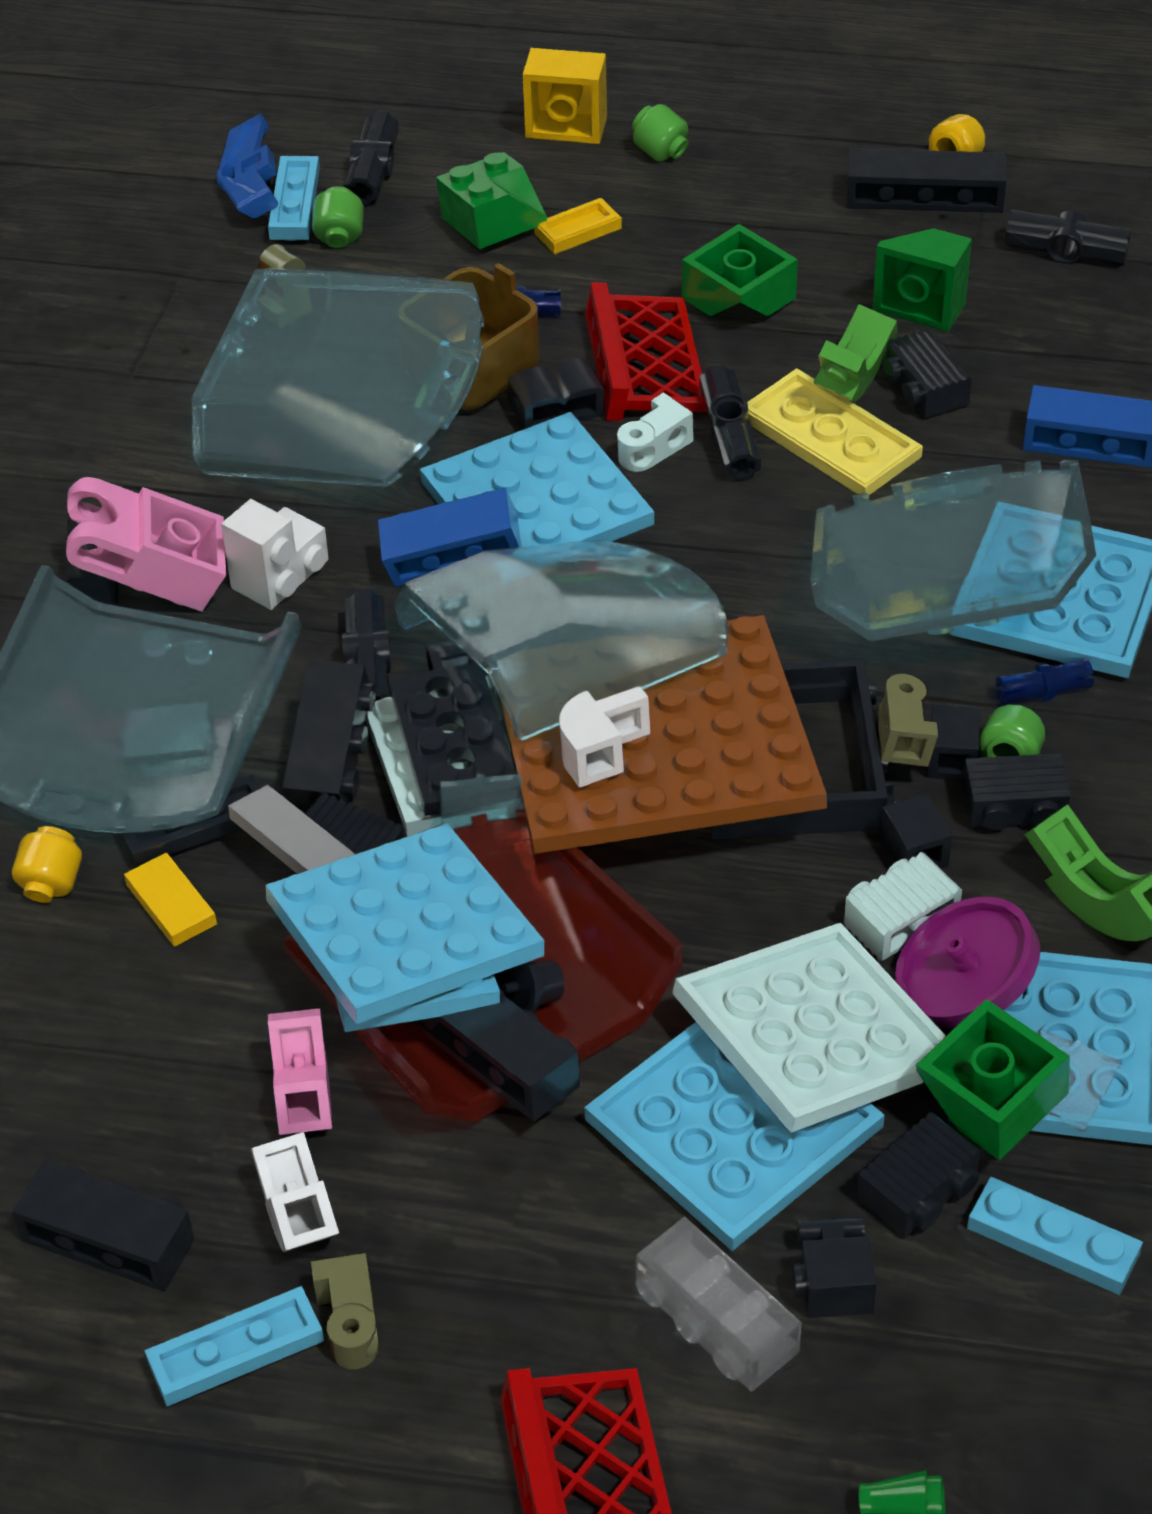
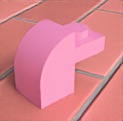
M320 1008L268 1014V1028L274 1069L273 1088L279 1135L332 1129L330 1086Z

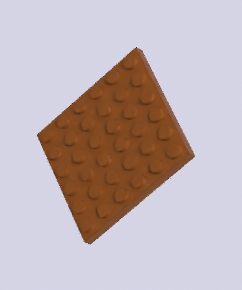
M764 615L743 616L733 620L706 624L697 623L680 628L650 630L640 634L604 637L599 640L558 644L553 647L526 651L517 650L491 656L492 671L513 764L520 784V795L534 854L827 808V793ZM640 686L648 696L650 734L622 744L624 772L579 788L565 769L562 760L559 726L561 710L570 699L584 691H588L594 700L598 701Z

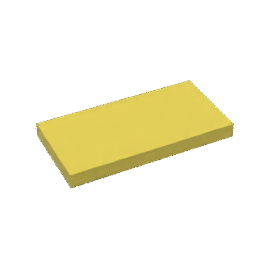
M797 368L747 402L748 418L753 428L864 499L922 457L923 446L848 399L816 386L814 378Z

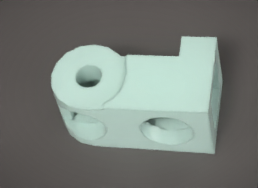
M665 393L651 400V412L641 417L639 421L628 422L619 428L617 433L619 464L629 471H645L693 442V413Z

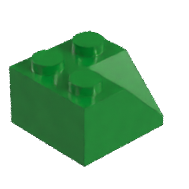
M505 152L488 154L483 160L470 165L456 166L450 172L436 177L442 219L478 249L536 228L540 223L547 221V216L523 166Z
M738 224L682 259V297H684L685 301L709 316L738 303H742L769 316L796 298L798 259Z
M932 228L880 241L876 252L872 310L949 332L966 304L972 238Z
M986 999L916 1064V1071L957 1130L1000 1161L1069 1094L1070 1056Z

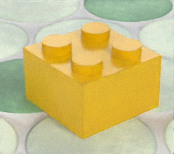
M540 48L530 49L523 71L525 138L600 144L607 119L605 53Z

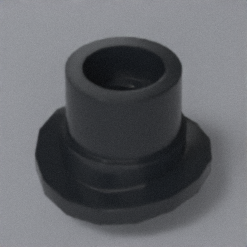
M553 959L529 961L496 973L497 985L505 996L522 1010L528 1009L534 1014L540 1005L558 1002L564 994L565 981L563 972L559 964Z

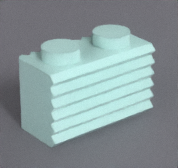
M920 852L917 857L912 856L909 861L907 859L897 861L889 868L886 875L881 874L878 880L873 879L871 883L864 881L857 884L846 897L844 924L847 929L851 930L853 936H857L859 942L864 943L865 948L870 949L872 955H876L878 961H883L900 951L912 933L926 919L948 905L961 901L962 889L926 854Z

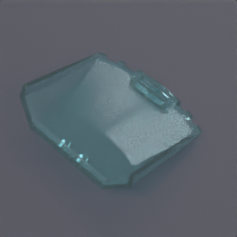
M308 267L255 269L192 396L193 458L201 471L211 475L390 486L401 477L398 470L412 457L416 456L422 459L430 450L427 442L439 428L446 430L471 389L482 354L483 345L480 341L481 327H484V316L479 305L480 298L474 284L421 276Z
M1063 460L1060 462L1061 469L1042 470L1040 461H1028L1024 464L1025 471L1002 473L1001 464L945 472L892 484L893 494L869 500L867 492L853 496L854 506L837 512L835 511V506L831 504L817 509L810 576L815 606L869 641L926 631L930 635H941L953 631L955 626L973 623L978 627H986L997 624L1004 617L1057 608L1096 557L1092 527L1078 460Z
M590 540L483 551L404 583L394 603L398 624L404 630L431 620L488 673L511 718L514 734L520 740L528 739L558 726L559 716L565 704L584 691H588L594 700L598 701L638 686L645 689L727 654L729 645L727 636L728 624L723 606L707 583L683 565L665 556L616 542Z
M41 565L0 652V801L42 821L92 832L137 833L165 830L193 824L218 815L260 727L302 629L298 614L287 612L281 627L266 634H259L100 603L58 578L50 566Z

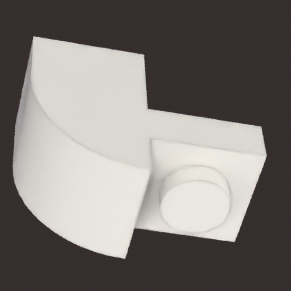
M640 686L595 701L588 691H584L570 699L561 710L559 726L562 760L565 769L579 788L624 772L622 744L650 734L648 696Z
M304 1132L251 1149L265 1196L266 1209L283 1252L339 1234L323 1180H318Z

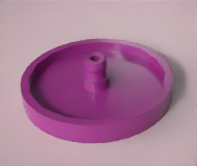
M975 897L958 901L934 913L912 933L899 955L895 980L938 1028L954 1029L986 999L1002 1010H1005L1021 996L1033 979L1040 959L1039 937L1024 912L1007 900L995 897Z

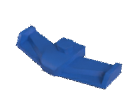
M261 114L229 130L219 169L216 171L217 185L222 191L226 192L238 211L251 218H257L278 206L277 199L266 185L277 174L273 153L267 145L261 147L263 135L267 133L269 127Z

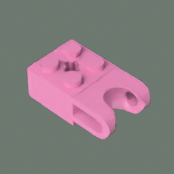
M92 477L81 478L69 488L67 493V511L70 518L79 523L66 540V556L72 565L120 582L135 590L165 598L175 604L185 605L199 611L204 610L226 576L225 546L221 523L224 521L223 516L142 487L139 493ZM94 497L99 500L102 506L98 507L84 503L81 499ZM86 544L97 546L96 549L85 550L80 547Z

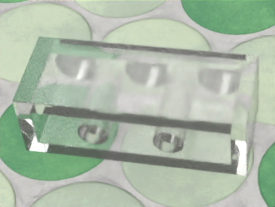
M685 1216L636 1254V1287L642 1298L654 1308L660 1306L674 1319V1323L681 1335L693 1344L697 1342L701 1344L713 1356L718 1369L730 1380L738 1379L753 1392L800 1352L802 1322Z

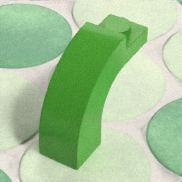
M859 304L839 344L836 345L826 340L819 354L821 368L814 380V384L852 402L859 400L871 384L886 357L887 343L890 339L894 340L898 333L897 320Z
M1069 805L1064 806L1024 834L1052 873L1044 881L1069 910L1091 927L1116 939L1141 941L1152 937V872L1137 875L1115 865L1099 849Z

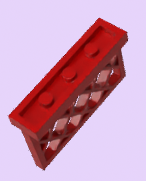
M591 282L585 319L597 378L604 388V413L606 420L623 421L625 410L652 411L651 400L662 393L667 394L691 412H707L699 385V376L702 375L684 297L609 294L607 283ZM616 309L629 310L636 315L629 319L616 311ZM656 312H675L676 316L668 320ZM646 320L658 327V329L651 332L639 324ZM629 332L641 341L635 345L623 338V336ZM669 334L681 341V343L674 346L662 338ZM652 346L664 353V355L658 359L645 350ZM636 359L646 365L647 368L640 371L628 363ZM675 360L688 369L681 373L668 364ZM659 373L669 379L670 382L664 386L651 377ZM638 386H642L654 394L634 395L633 390ZM682 387L695 395V397H684L674 391Z
M530 1368L507 1370L500 1403L523 1514H569L566 1511L565 1503L574 1491H577L599 1506L601 1509L597 1514H635L618 1503L630 1485H633L652 1498L654 1508L649 1514H672L637 1368L539 1378L531 1377ZM626 1388L629 1406L621 1416H618L595 1400L602 1390ZM561 1394L578 1406L564 1422L544 1408L542 1396ZM586 1411L611 1427L599 1445L573 1428ZM632 1417L634 1426L628 1422ZM549 1429L556 1433L552 1439L550 1436ZM619 1433L640 1447L641 1457L633 1467H630L607 1451V1448ZM563 1439L589 1456L577 1473H574L555 1460L554 1451ZM597 1462L623 1478L611 1496H608L584 1479ZM643 1468H645L646 1477L640 1473ZM560 1480L567 1485L563 1491Z

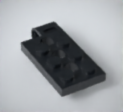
M473 637L426 645L428 671L388 679L390 695L425 816L520 797V784ZM444 689L452 692L450 695L442 698H436L429 694L433 690L439 691ZM450 723L458 724L462 727V729L454 733H446L439 728ZM457 759H467L473 762L470 767L464 769H457L450 765L451 762Z

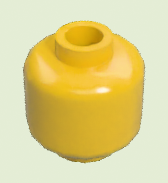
M964 114L950 116L940 122L932 130L929 137V150L982 152L985 147V133L982 126L976 119Z
M43 826L39 827L36 832L26 834L21 839L12 867V878L24 889V896L33 901L49 903L53 897L65 896L73 890L82 861V851L74 843L75 838L70 833L59 828Z

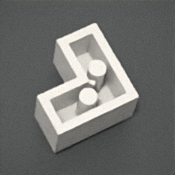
M250 499L221 523L231 588L270 610L284 598L291 596L300 584L314 572L319 571L329 560L325 527L286 507L276 512Z

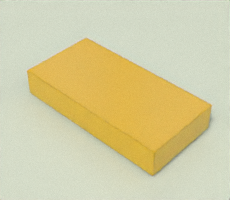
M598 198L547 218V221L540 223L539 226L534 228V232L553 254H557L622 229V218L602 198Z
M167 852L124 874L127 887L174 947L217 925L213 910Z

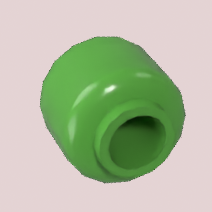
M664 104L644 107L632 123L631 129L634 131L633 142L654 161L662 162L670 157L677 159L688 146L689 141L686 139L688 125L686 121Z
M331 187L320 193L315 198L313 204L312 231L315 237L334 248H341L357 241L363 229L364 206L361 199L345 187Z
M1008 704L998 707L989 715L979 737V753L981 757L1039 754L1045 741V727L1035 712L1022 705Z

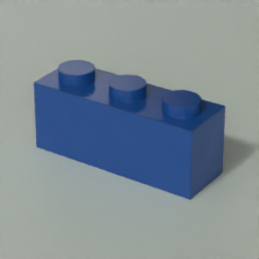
M1033 385L1026 421L1023 451L1152 468V401Z
M506 487L378 520L382 562L395 587L523 555L518 516Z

